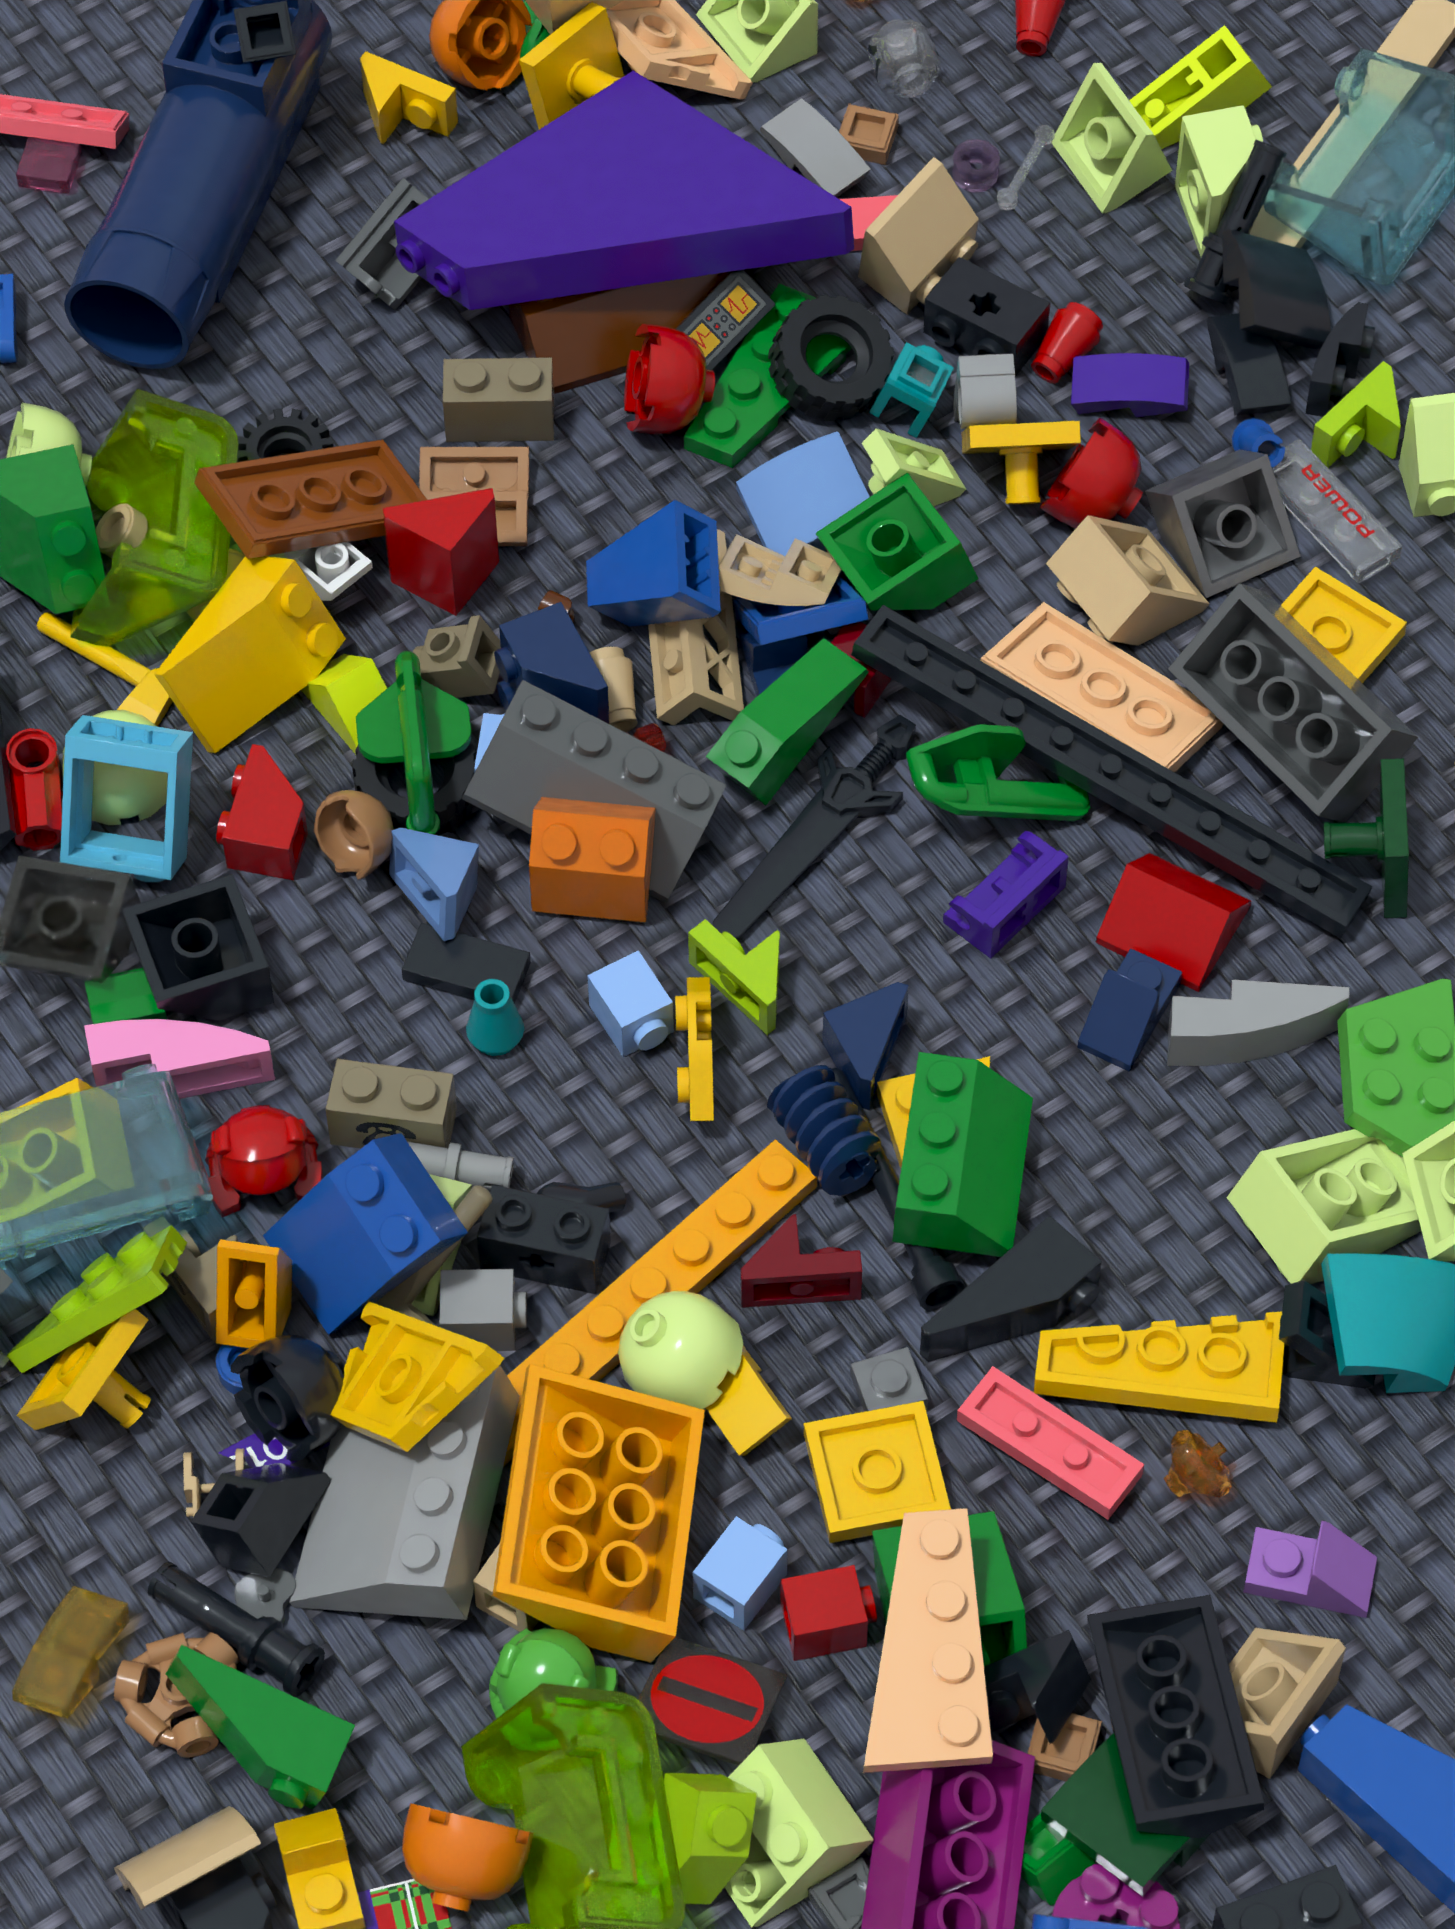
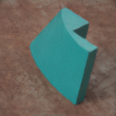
M1327 1254L1321 1266L1339 1376L1383 1374L1386 1393L1445 1391L1455 1367V1264L1398 1255Z

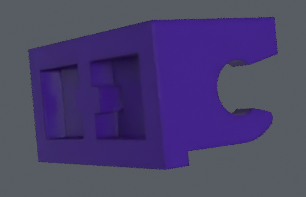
M1029 831L1023 832L1017 838L1020 843L1011 850V854L965 898L957 895L949 903L951 908L943 915V923L990 959L1066 887L1069 856L1061 850H1055Z

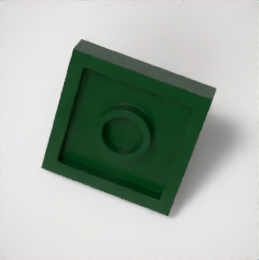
M1404 758L1381 759L1380 816L1376 817V822L1333 824L1324 822L1325 859L1377 856V862H1381L1384 918H1407L1409 848Z

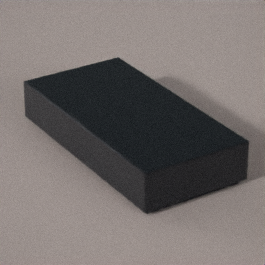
M421 923L402 967L403 980L474 1000L475 989L482 981L498 979L508 986L510 997L515 1004L531 964L530 952L458 932L455 938L443 941L432 925Z

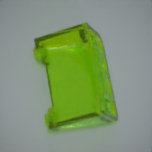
M140 389L135 391L92 459L87 488L93 503L105 512L118 504L126 503L144 514L148 523L147 532L141 544L135 548L124 542L119 544L113 553L112 568L86 607L74 610L71 638L98 646L115 645L209 601L219 591L227 575L230 533L194 484L199 468L237 462V433L233 426L224 418Z
M541 1683L461 1746L466 1778L475 1796L486 1805L495 1808L512 1809L516 1829L534 1833L529 1856L523 1869L530 1924H513L507 1929H679L685 1918V1904L655 1726L650 1712L640 1700L623 1692Z

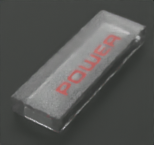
M1300 438L1285 446L1284 458L1278 465L1272 468L1284 506L1357 583L1401 557L1403 546Z

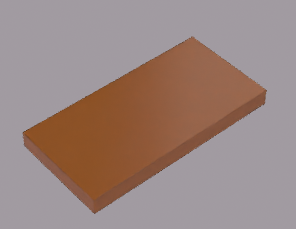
M383 439L199 468L194 484L247 559L385 536L383 508L427 500Z

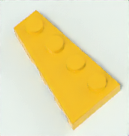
M1282 1311L1265 1313L1264 1320L1237 1322L1236 1315L1211 1317L1210 1324L1177 1327L1175 1320L1151 1322L1149 1328L1144 1330L1123 1331L1118 1324L1041 1330L1034 1393L1277 1423L1284 1342L1279 1340Z

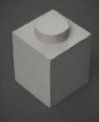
M513 1269L441 1270L440 1328L487 1344L495 1351H515V1328H527L526 1292H515Z

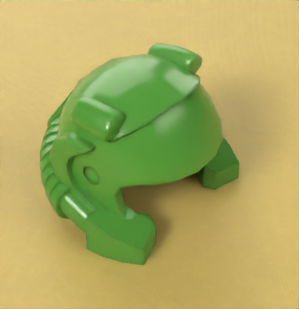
M526 1628L506 1643L500 1652L499 1660L490 1677L489 1697L491 1707L496 1719L508 1733L507 1736L536 1750L539 1748H557L571 1745L592 1734L599 1727L597 1723L606 1707L613 1708L619 1684L618 1670L616 1668L595 1666L594 1657L590 1649L577 1636L569 1632L548 1628L531 1632Z

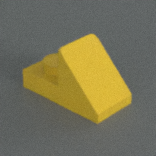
M366 51L360 57L363 93L381 144L387 141L403 118L411 121L419 128L430 129L447 137L458 124L456 88Z
M336 1808L275 1823L274 1828L298 1928H365L349 1862L346 1841Z

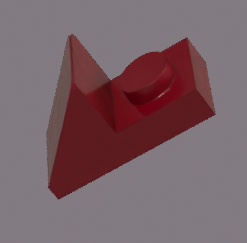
M796 1214L790 1216L741 1268L742 1308L861 1300L862 1263L860 1250L844 1251L841 1248L826 1247L818 1249L811 1254H800Z

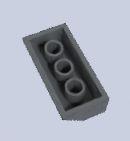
M522 680L462 799L529 834L532 832L533 809L541 797L656 808L649 895L666 904L698 844L726 784Z

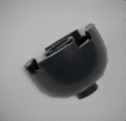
M287 1335L272 1337L255 1344L238 1355L232 1363L231 1372L240 1374L243 1387L242 1390L234 1394V1397L246 1423L266 1446L276 1438L288 1450L287 1460L291 1462L304 1460L328 1443L342 1426L339 1421L330 1415L338 1401L344 1379V1365L333 1352L326 1351L319 1344L301 1336Z

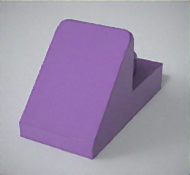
M1321 1521L1317 1539L1256 1527L1243 1593L1366 1618L1377 1557L1335 1526L1325 1521Z

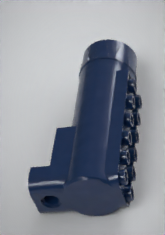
M314 0L192 1L162 62L166 92L102 223L86 246L73 283L65 298L64 307L70 324L96 350L114 360L135 367L162 369L174 366L186 356L195 335L212 309L214 302L220 303L320 89L319 70L330 49L332 31L325 14ZM287 1L296 55L243 64L234 9Z

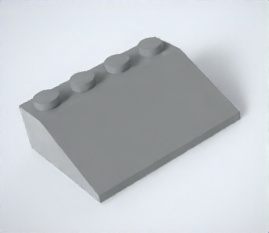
M501 1366L494 1370L408 1452L349 1429L342 1424L329 1445L323 1472L327 1473L331 1481L313 1508L295 1578L296 1589L289 1601L293 1608L467 1620L474 1591L473 1580L478 1574L520 1397Z

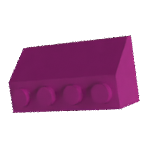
M991 1740L993 1750L991 1764L883 1771L861 1929H1014L1035 1756Z

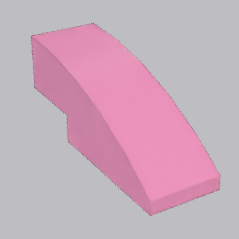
M166 1019L119 1020L84 1025L96 1088L102 1093L156 1083L159 1102L161 1103L275 1080L268 1040L238 1030L200 1022Z

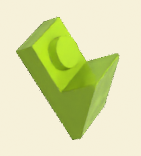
M1384 361L1381 362L1315 424L1310 459L1327 470L1341 455L1345 457L1350 456L1359 447L1362 440H1365L1389 458L1394 459L1396 457L1401 424L1393 372L1389 364Z
M704 919L688 932L689 963L704 977H710V983L766 1035L770 1034L776 1029L780 932L778 930L745 955L741 944L733 935L726 931L720 933L712 924Z

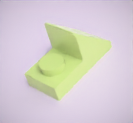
M875 429L862 442L863 447L873 461L871 470L874 476L868 482L873 495L907 472L933 507L959 497L966 490L941 449L879 429Z

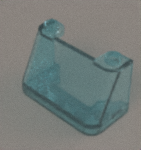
M1362 48L1349 67L1345 66L1342 68L1336 79L1335 95L1339 97L1340 114L1299 171L1292 164L1281 163L1263 205L1267 213L1364 279L1387 286L1396 279L1455 195V75Z
M155 1064L141 1065L121 1074L123 1080L0 1113V1267L3 1270H6L5 1261L19 1256L18 1249L20 1248L24 1259L36 1256V1250L148 1219H151L153 1222L161 1216L165 1217L166 1209H170L171 1214H178L180 1222L209 1214L213 1193L169 1071L158 1072Z

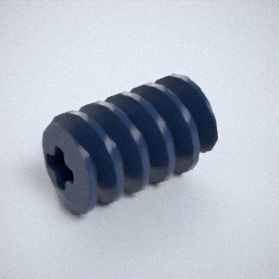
M815 1065L802 1070L775 1087L768 1098L767 1108L773 1111L775 1120L784 1128L787 1138L796 1145L800 1157L807 1161L809 1170L819 1179L823 1191L829 1195L841 1196L866 1186L875 1175L878 1164L874 1158L879 1153L881 1141L877 1134L869 1131L870 1127L867 1119L858 1115L856 1103L846 1098L847 1094L844 1086L839 1082H835L833 1070L826 1065Z

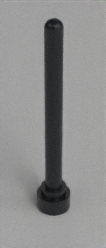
M832 1068L835 1074V1082H839L844 1086L847 1094L846 1098L856 1103L858 1115L863 1116L869 1122L844 1071L839 1068ZM869 1122V1127H870V1130H869V1131H872L873 1133H875L874 1130H873V1128H872V1126H871V1124H870V1122ZM881 1146L878 1155L874 1158L877 1160L878 1167L871 1180L894 1224L899 1180ZM904 1244L914 1264L911 1271L913 1276L911 1288L923 1309L934 1310L942 1308L964 1290V1284L953 1263L945 1261L942 1256L935 1255L932 1247Z

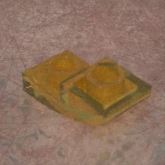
M73 1586L48 1620L30 1651L12 1690L13 1701L68 1719L99 1681L98 1660L129 1623L128 1603Z

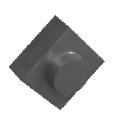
M908 1347L851 1363L850 1375L864 1412L924 1401L927 1410L928 1397Z

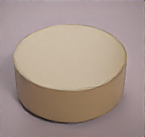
M126 503L118 504L109 509L96 527L100 552L115 561H122L133 555L146 536L148 523L145 515Z

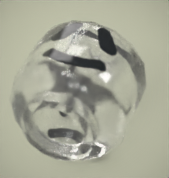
M910 19L889 21L877 30L869 40L867 47L868 58L879 87L886 93L903 98L916 97L926 92L938 77L941 68L940 58L930 31L921 22Z

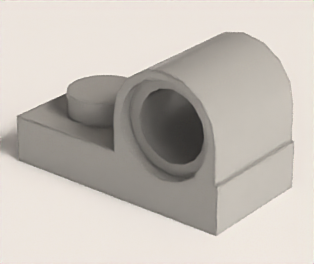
M1013 354L958 357L953 409L954 421H959L961 429L974 425L1016 424L1017 398Z

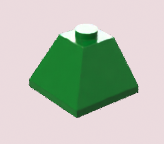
M908 472L815 533L858 594L865 600L870 610H879L882 605L891 610L934 609L978 580V576L961 542Z

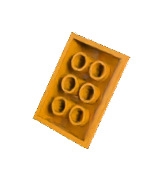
M529 1364L525 1373L492 1596L555 1629H561L577 1636L585 1645L591 1648L651 1663L676 1637L705 1410Z

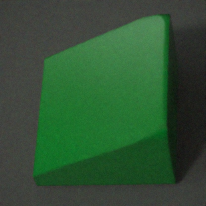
M1040 1813L1026 1827L1021 1877L1042 1900L1049 1905H1054L1064 1888L1071 1881L1080 1877L1086 1868L1094 1865L1095 1861L1041 1820Z

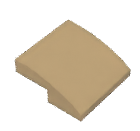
M736 534L719 564L720 591L766 604L783 606L825 604L841 569L829 553L799 539H794L786 556H783Z
M228 1806L114 1867V1870L125 1891L131 1890L140 1910L257 1848L261 1842L246 1819L235 1808Z

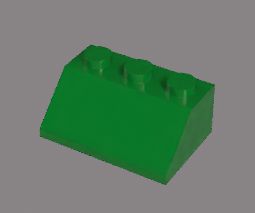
M924 1052L918 1053L895 1207L892 1242L1002 1257L1013 1247L1033 1097L979 1060Z

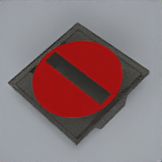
M675 1637L660 1653L626 1723V1728L739 1766L755 1749L785 1684L787 1674Z

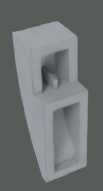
M1232 980L1229 999L1173 996L1168 1025L1167 1066H1211L1240 1063L1281 1054L1317 1041L1338 1030L1337 1020L1348 1007L1349 987Z

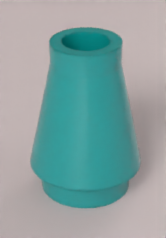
M498 979L484 980L475 989V1000L467 1021L466 1034L470 1043L482 1053L490 1056H500L510 1052L520 1042L524 1033V1023L510 997L508 986Z

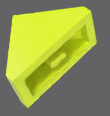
M343 654L329 662L319 676L308 682V685L301 691L356 755L355 750L358 747L356 716L363 708L383 693L387 687L372 658Z

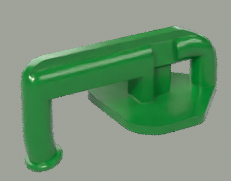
M403 651L395 659L396 682L363 708L356 716L358 748L365 758L376 763L404 762L409 807L406 827L410 830L435 835L440 828V819L435 812L430 759L452 757L460 754L469 746L472 738L469 708L463 701L423 680L419 657L411 651Z
M974 725L915 746L906 752L911 778L919 794L933 805H937L955 815L1077 821L1084 817L1090 808L1088 792L1057 775L1059 783L997 780L1025 747L1024 734L1016 727Z

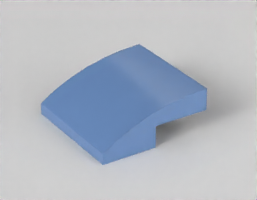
M838 431L786 451L757 467L736 482L737 492L762 545L783 556H786L795 538L826 552L825 547L815 533L870 497Z

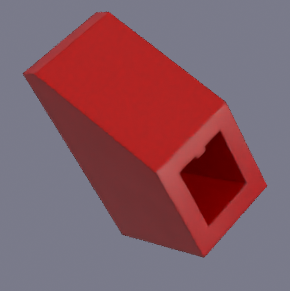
M252 744L246 765L238 764L235 769L231 789L232 797L235 799L231 811L224 810L220 815L216 841L217 844L224 847L227 868L293 880L308 835L304 802L264 746Z

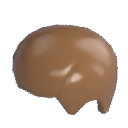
M354 790L337 791L328 795L317 809L314 833L321 850L334 862L336 872H357V880H361L375 871L392 853L393 836L391 831L395 829L391 814L382 802L375 797Z

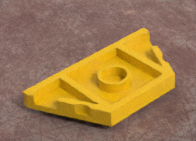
M368 1301L360 1317L371 1326L363 1351L358 1347L350 1349L344 1367L343 1386L338 1401L330 1415L349 1429L408 1452L496 1370L504 1357L487 1344Z

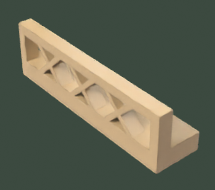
M717 529L718 563L720 564L727 549L725 532ZM720 591L721 612L714 617L648 625L657 719L671 725H676L701 707L733 721L740 711L744 709L732 595ZM703 625L717 642L718 654L705 638ZM708 671L722 688L723 695L710 690Z

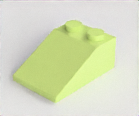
M1356 1129L1260 1151L1227 1196L1229 1202L1243 1219L1244 1224L1252 1231L1290 1284L1303 1280L1309 1284L1324 1281L1321 1263L1327 1254H1380L1421 1232L1403 1157L1389 1150L1387 1145L1380 1139L1368 1137Z

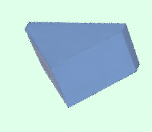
M406 828L392 830L393 838L389 875L443 941L455 938L477 889L479 844Z

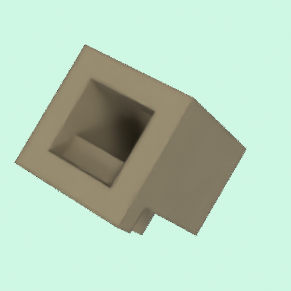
M480 615L471 616L469 623L466 625L428 629L424 645L417 646L413 650V653L419 657L423 680L455 698L494 694L500 673L494 651L501 649L500 640Z

